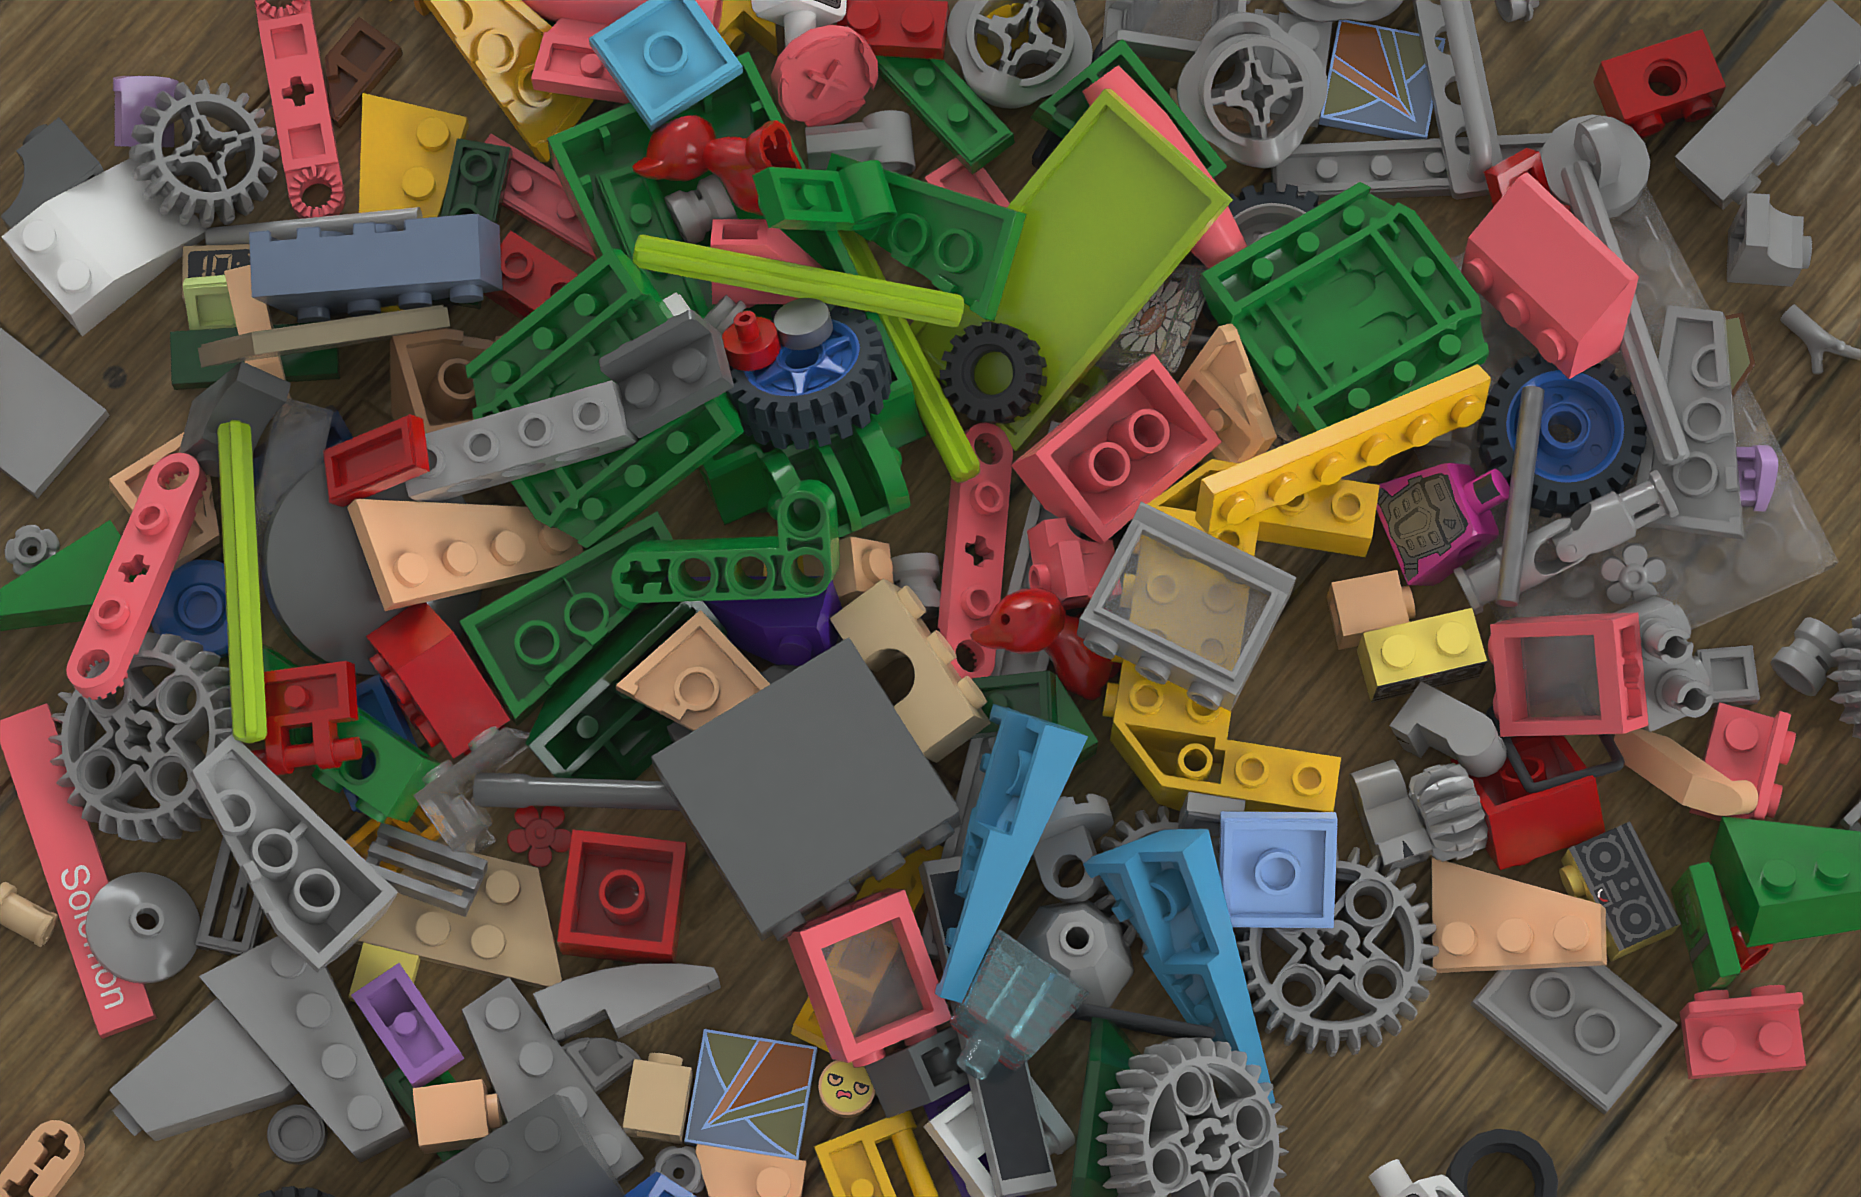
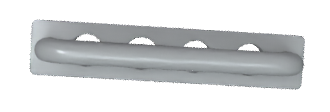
M1412 0L1451 196L1458 200L1490 195L1484 171L1502 162L1503 159L1470 0H1440L1441 5L1434 4L1430 0ZM1445 31L1447 32L1451 55L1441 52L1435 44V37ZM1457 81L1461 105L1451 102L1445 94V87L1451 82ZM1464 131H1467L1470 155L1462 153L1455 144V137Z

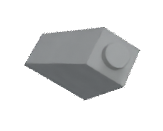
M217 998L110 1089L120 1102L112 1110L119 1120L134 1136L144 1130L154 1141L290 1100L298 1093Z

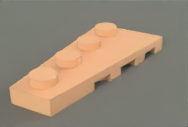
M355 499L347 507L385 611L538 577L584 552L582 546L577 543L579 540L558 528H550L536 520L528 507Z

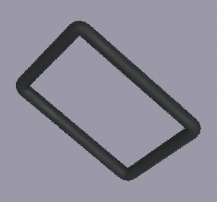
M1570 683L1531 694L1532 706L1575 694L1587 716L1599 715L1587 691L1579 683ZM1493 706L1488 708L1486 716L1492 720L1500 737L1499 721L1495 717ZM1598 734L1612 761L1534 783L1510 737H1500L1507 748V757L1524 789L1530 794L1590 775L1596 778L1617 772L1625 764L1624 758L1611 734Z
M1091 1004L1074 1006L1069 1010L1068 1014L1070 1018L1091 1022L1092 1017L1107 1019L1114 1022L1119 1028L1172 1038L1203 1037L1212 1039L1215 1037V1030L1211 1027Z

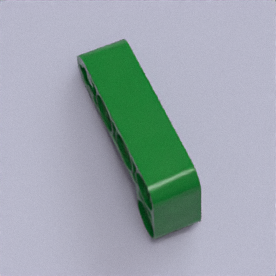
M808 479L794 485L778 507V536L648 540L637 542L629 547L614 565L611 576L613 587L622 598L636 603L808 598L817 596L826 590L837 573L840 564L837 504L834 493L826 484L818 480ZM807 498L815 502L820 510V519L815 522H807L800 519L793 507L794 500ZM808 554L818 558L823 564L824 575L812 578L803 574L798 567V557ZM752 556L762 560L767 568V577L757 580L747 576L742 569L741 559ZM696 558L704 561L710 569V580L696 581L691 578L686 571V559ZM670 560L669 570L661 571ZM637 561L641 562L643 571L654 572L647 582L642 581L640 572L631 571V568Z

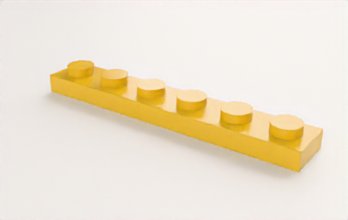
M1477 364L1201 479L1195 520L1207 534L1228 525L1239 524L1251 515L1275 505H1284L1292 501L1296 496L1322 485H1331L1342 477L1367 466H1376L1393 455L1415 446H1423L1433 438L1459 427H1468L1482 417L1491 377Z

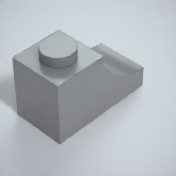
M1747 193L1728 230L1727 282L1792 287L1801 270L1808 269L1811 261L1812 239L1811 236H1803L1804 217L1791 216L1775 209L1769 203L1770 194Z

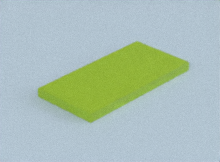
M1104 89L1007 207L1027 215L995 321L983 319L971 311L970 307L964 303L962 319L957 327L914 320L910 328L935 376L939 380L940 370H946L947 361L941 360L944 351L951 352L954 345L950 341L955 335L962 337L966 334L964 328L970 325L981 326V322L1002 323L1022 330L1028 334L1027 337L1036 341L1041 348L1038 350V354L1045 358L1047 367L1042 368V375L1047 377L1046 386L1040 385L1038 394L1042 395L1041 400L1038 404L1032 403L1028 407L1031 412L1025 417L1017 416L1014 418L1015 422L1008 424H994L1005 432L1015 451L1023 450L1233 199L1112 89ZM990 352L984 355L975 367L974 377L976 384L982 392L988 395L1003 392L1010 385L1013 378V367L1008 357L1001 352ZM940 380L944 385L947 386L946 381Z

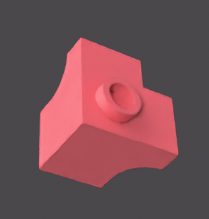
M1065 517L1043 520L1027 531L1033 562L1029 570L1030 588H1043L1054 593L1060 599L1065 610L1087 607L1115 554L1113 539L1107 540L1102 544L1086 541L1071 531ZM1120 578L1107 603L1121 596Z

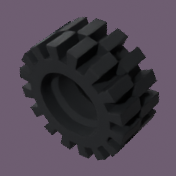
M981 322V326L970 325L964 328L966 334L962 337L958 335L953 337L950 343L954 347L951 352L944 351L941 359L947 361L946 370H940V380L946 381L947 387L942 389L946 398L952 399L954 401L952 406L958 412L966 414L967 418L984 423L1008 424L1015 422L1014 418L1017 416L1025 417L1031 412L1028 407L1032 403L1038 404L1042 398V395L1038 394L1040 385L1046 386L1047 377L1042 375V368L1047 367L1046 360L1038 354V350L1041 348L1036 341L1027 337V333L1009 325L994 322ZM990 352H1001L1008 357L1012 364V381L999 394H985L976 384L974 377L975 367L984 355Z

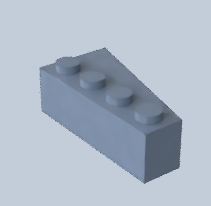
M479 214L405 219L403 231H397V227L392 224L366 222L354 223L353 235H346L338 231H321L319 226L296 228L297 239L278 240L271 236L269 230L249 232L252 298L297 317L298 323L331 321L330 315L347 312L351 317L381 314L382 307L399 305V308L403 310L431 307L432 300L450 298V301L455 303L479 302L483 300V293L503 290L499 225Z

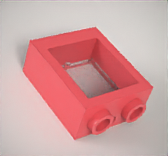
M1638 612L1515 617L1490 624L1491 636L1488 641V656L1494 665L1496 692L1493 698V710L1495 717L1499 721L1500 737L1625 734L1649 725Z
M886 888L806 921L807 924L804 927L793 931L791 936L787 937L833 1060L846 1063L852 1062L854 1068L869 1065L886 1056L885 1047L904 1040L906 1046L918 1043L937 1034L935 1026L952 1018L945 999L935 994L936 984L939 982L905 889Z

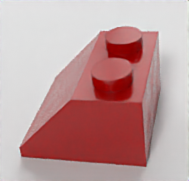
M1564 735L1517 736L1511 738L1534 783L1587 768ZM1506 757L1503 766L1494 774L1487 777L1468 775L1473 780L1475 790L1480 796L1482 809L1486 814L1484 818L1488 827V838L1485 849L1499 870L1525 865L1535 858L1564 848H1571L1605 833L1596 779L1593 775L1532 794L1524 789L1508 757ZM1454 758L1450 759L1451 763L1459 764Z

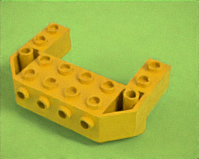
M1211 459L1147 505L1206 533L1195 520L1201 479L1240 463ZM1340 479L1331 485H1322L1296 496L1292 501L1284 505H1275L1249 516L1239 524L1228 525L1209 533V535L1252 556L1255 555L1256 542L1258 540L1366 557L1373 535L1380 485ZM1142 534L1132 553L1139 555L1136 575H1124L1120 608L1130 609V622L1232 672L1240 656L1250 587L1245 584H1235L1226 579L1222 573L1194 559H1184L1175 554L1171 548ZM1117 655L1111 659V662L1122 663L1119 684L1108 682L1103 716L1113 718L1110 741L1158 804L1180 811L1188 792L1245 800L1244 812H1334L1341 757L1227 740L1231 711L1221 706L1217 710L1203 707L1188 697V690L1168 680L1165 684L1150 681L1135 670V664Z

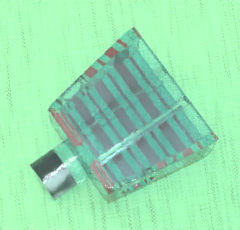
M1001 929L998 930L989 944L962 1003H957L950 1019L952 1028L969 1040L958 1056L957 1064L967 1074L980 1080L987 1078L997 1061L1016 1071L1043 1046L1086 1000L1090 993Z

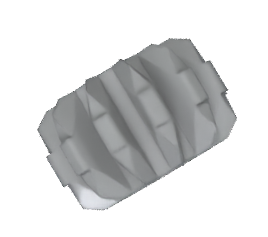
M1455 763L1443 766L1439 764L1424 769L1423 773L1411 777L1408 795L1410 800L1412 799L1421 826L1426 828L1433 850L1430 855L1442 862L1454 858L1459 860L1471 856L1473 852L1486 847L1488 838V827L1484 818L1486 814L1482 809L1480 796L1475 790L1473 780L1469 778L1465 768Z

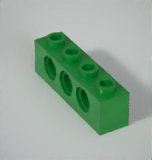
M263 644L264 672L300 667L274 648ZM358 707V720L337 723V730L340 739L359 737L362 744L361 759L343 761L339 768L321 770L318 765H313L316 768L311 776L337 793H340L344 787L359 797L355 807L378 822L384 823L387 817L408 823L444 765ZM313 727L289 729L290 743L292 745L312 743ZM374 752L376 757L375 769L369 777L364 779L361 771L363 760L368 754Z

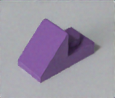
M400 963L351 995L413 1088L425 1086L464 1059Z

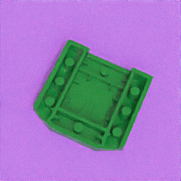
M1362 182L1355 184L1202 272L1199 280L1212 315L1220 326L1230 323L1235 326L1251 368L1302 437L1477 364L1480 366L1486 362L1489 355L1488 343H1484L1481 327L1482 309L1479 295L1414 210L1399 202L1395 206L1390 205L1370 194L1371 187Z
M611 248L465 366L467 378L473 379L477 407L472 409L473 419H479L611 381L608 376L601 372L599 359L618 349L622 344L632 341L665 323L669 318L673 317V314L646 274L623 251ZM724 392L641 438L638 437L639 441L632 447L513 480L511 483L536 520L550 528H558L579 540L578 544L585 548H591L611 537L740 436L744 430L736 407L733 406L728 395Z

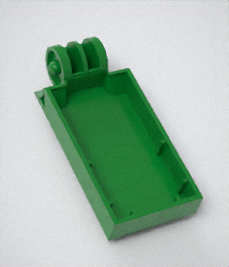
M749 52L736 57L743 66L742 74L667 121L670 122L676 118L697 115L711 123L717 139L723 137L747 139L766 122L777 120L784 124ZM627 103L547 138L552 166L597 259L611 248L623 250L595 183V175L646 157L650 138L655 130L650 131L631 103ZM791 139V142H792V150H793V152L795 153V155L797 156L798 161L800 162V164H801V166H802V169H806V167H805V165H804V163H803V161H802V159H801V157H800V155H799V153H798V151H797V149H796V147H795V145H794V143H793V141H792V139ZM708 169L705 174L689 181L658 179L657 183L665 200L666 196L678 190L684 192L696 190L699 180L714 173ZM730 198L738 219H766L763 215H757L738 208ZM676 227V230H677V232H678V235H679V237H680L681 242H684V240L682 239V237H681V235H680V233H679V231H678V229H677V227ZM712 229L706 232L704 240L696 243V245L710 247ZM780 229L825 269L858 275L837 231ZM697 279L708 309L711 311L716 305L712 304V282ZM756 304L743 311H751L755 313L756 317L772 320L771 311L777 310L783 305ZM828 304L829 309L831 311L835 307V305ZM848 308L850 313L855 310L853 308ZM859 310L865 314L866 320L872 319L877 325L888 356L892 384H890L891 393L888 400H883L884 408L878 415L869 413L871 422L863 429L852 424L853 435L842 440L837 433L830 435L832 444L819 447L818 440L813 439L809 442V449L796 450L794 441H790L786 449L774 448L772 440L766 445L755 442L753 435L747 437L742 433L697 468L724 525L754 512H768L777 521L778 507L783 498L794 485L808 479L821 481L834 493L837 504L839 539L904 511L911 506L908 489L900 470L902 456L898 448L925 437L926 432L915 403L912 382L878 313ZM807 498L794 500L793 507L800 519L807 522H815L820 519V510L815 502Z

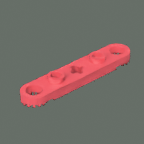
M254 0L291 206L300 219L340 215L344 208L346 197L310 0H295L291 2V6L286 5L284 9L283 7L277 9L275 6L271 7L267 0ZM297 84H303L306 92H314L305 96V105L295 106L293 99H285V97L293 94V86ZM324 184L332 190L331 200L327 201L326 206L321 205L322 208L315 207V209H312L311 206L307 207L302 202L304 191L311 185Z
M978 423L964 433L974 452L976 439H983V443L988 442L987 446L989 448L993 447L991 453H995L992 457L995 461L989 465L978 458L980 473L963 483H957L951 477L937 629L940 630V633L951 645L955 654L957 646L963 645L965 649H971L969 651L971 654L973 652L975 654L973 659H977V662L974 663L976 668L973 669V672L964 670L958 664L956 658L951 661L961 679L965 676L970 678L989 677L994 670L996 649L981 646L970 636L976 629L989 625L990 616L996 604L1001 600L1013 448L1005 432L998 426L990 423ZM972 544L975 545V553L983 557V561L976 566L974 565L973 556L965 552V549Z
M175 453L162 458L151 468L67 664V677L84 698L88 699L90 697L92 700H97L100 696L102 699H105L108 693L115 694L117 692L115 688L118 686L122 688L124 685L122 680L128 678L127 670H129L131 660L140 650L195 519L196 513L194 510L199 499L201 500L203 496L202 491L207 489L205 483L208 481L205 472L197 460L189 454ZM181 472L184 475H188L187 480L180 487L167 490L165 484L169 485V478L175 479L174 474H177L178 477L181 476ZM145 567L148 571L146 575H139ZM130 575H137L134 581L130 582L128 579ZM102 659L105 662L109 661L107 669L101 675L94 678H84L87 677L85 671L91 670L89 665L91 664L93 667L96 665L94 661L99 663L102 662Z

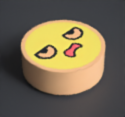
M835 1060L823 1070L819 1079L818 1088L821 1102L829 1112L838 1117L852 1118L859 1116L869 1109L875 1099L876 1092L864 1066L854 1068L852 1062L846 1063Z

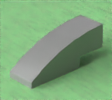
M680 963L637 964L603 969L573 977L535 992L533 995L554 1039L560 1043L609 1019L619 1039L720 989L721 986L714 967Z

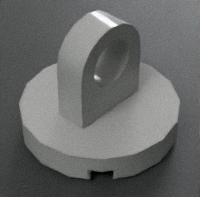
M1591 114L1568 120L1552 132L1543 146L1541 157L1551 195L1560 203L1570 206L1572 212L1573 209L1561 177V170L1566 165L1580 160L1588 162L1592 167L1609 218L1617 217L1636 205L1648 181L1650 158L1645 142L1632 127L1613 117Z
M1096 794L1086 795L1088 803L1075 804L1073 797H1059L1030 860L1036 861L1041 880L1047 891L1062 902L1070 904L1084 902L1092 897L1100 886L1101 877L1098 875L1090 878L1086 870L1083 879L1074 887H1061L1058 878L1061 867L1069 860H1082L1084 864L1092 856L1097 855L1093 841L1107 833L1114 824L1107 799Z

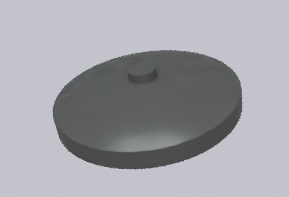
M323 462L297 479L283 494L273 510L267 524L262 545L261 570L263 585L270 608L278 623L288 637L307 655L322 664L348 661L355 664L356 675L374 676L378 674L368 659L377 653L366 636L410 606L389 611L384 610L347 509L349 505L340 507L329 503L325 463ZM405 482L364 498L418 502L408 496ZM462 495L436 502L467 504ZM483 589L426 603L459 638L463 633L459 621L476 611Z

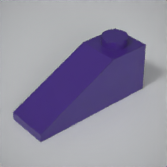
M749 576V577L752 578V579L760 580V579L766 578L767 576ZM808 576V577L817 578V577H821V576ZM711 577L691 578L695 579L696 581H707L710 580ZM833 580L825 591L817 596L808 598L703 601L728 631L727 638L734 646L776 665L801 666L835 646L839 633L830 621V618L843 608Z

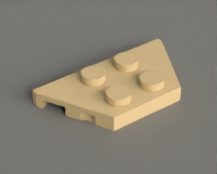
M461 849L457 850L488 861L487 872L466 917L398 893L387 912L355 943L362 946L363 943L414 954L418 955L421 960L504 980L509 977L512 982L542 989L563 981L539 869ZM406 869L400 873L460 896L464 891L436 880L431 881L414 875L412 871Z

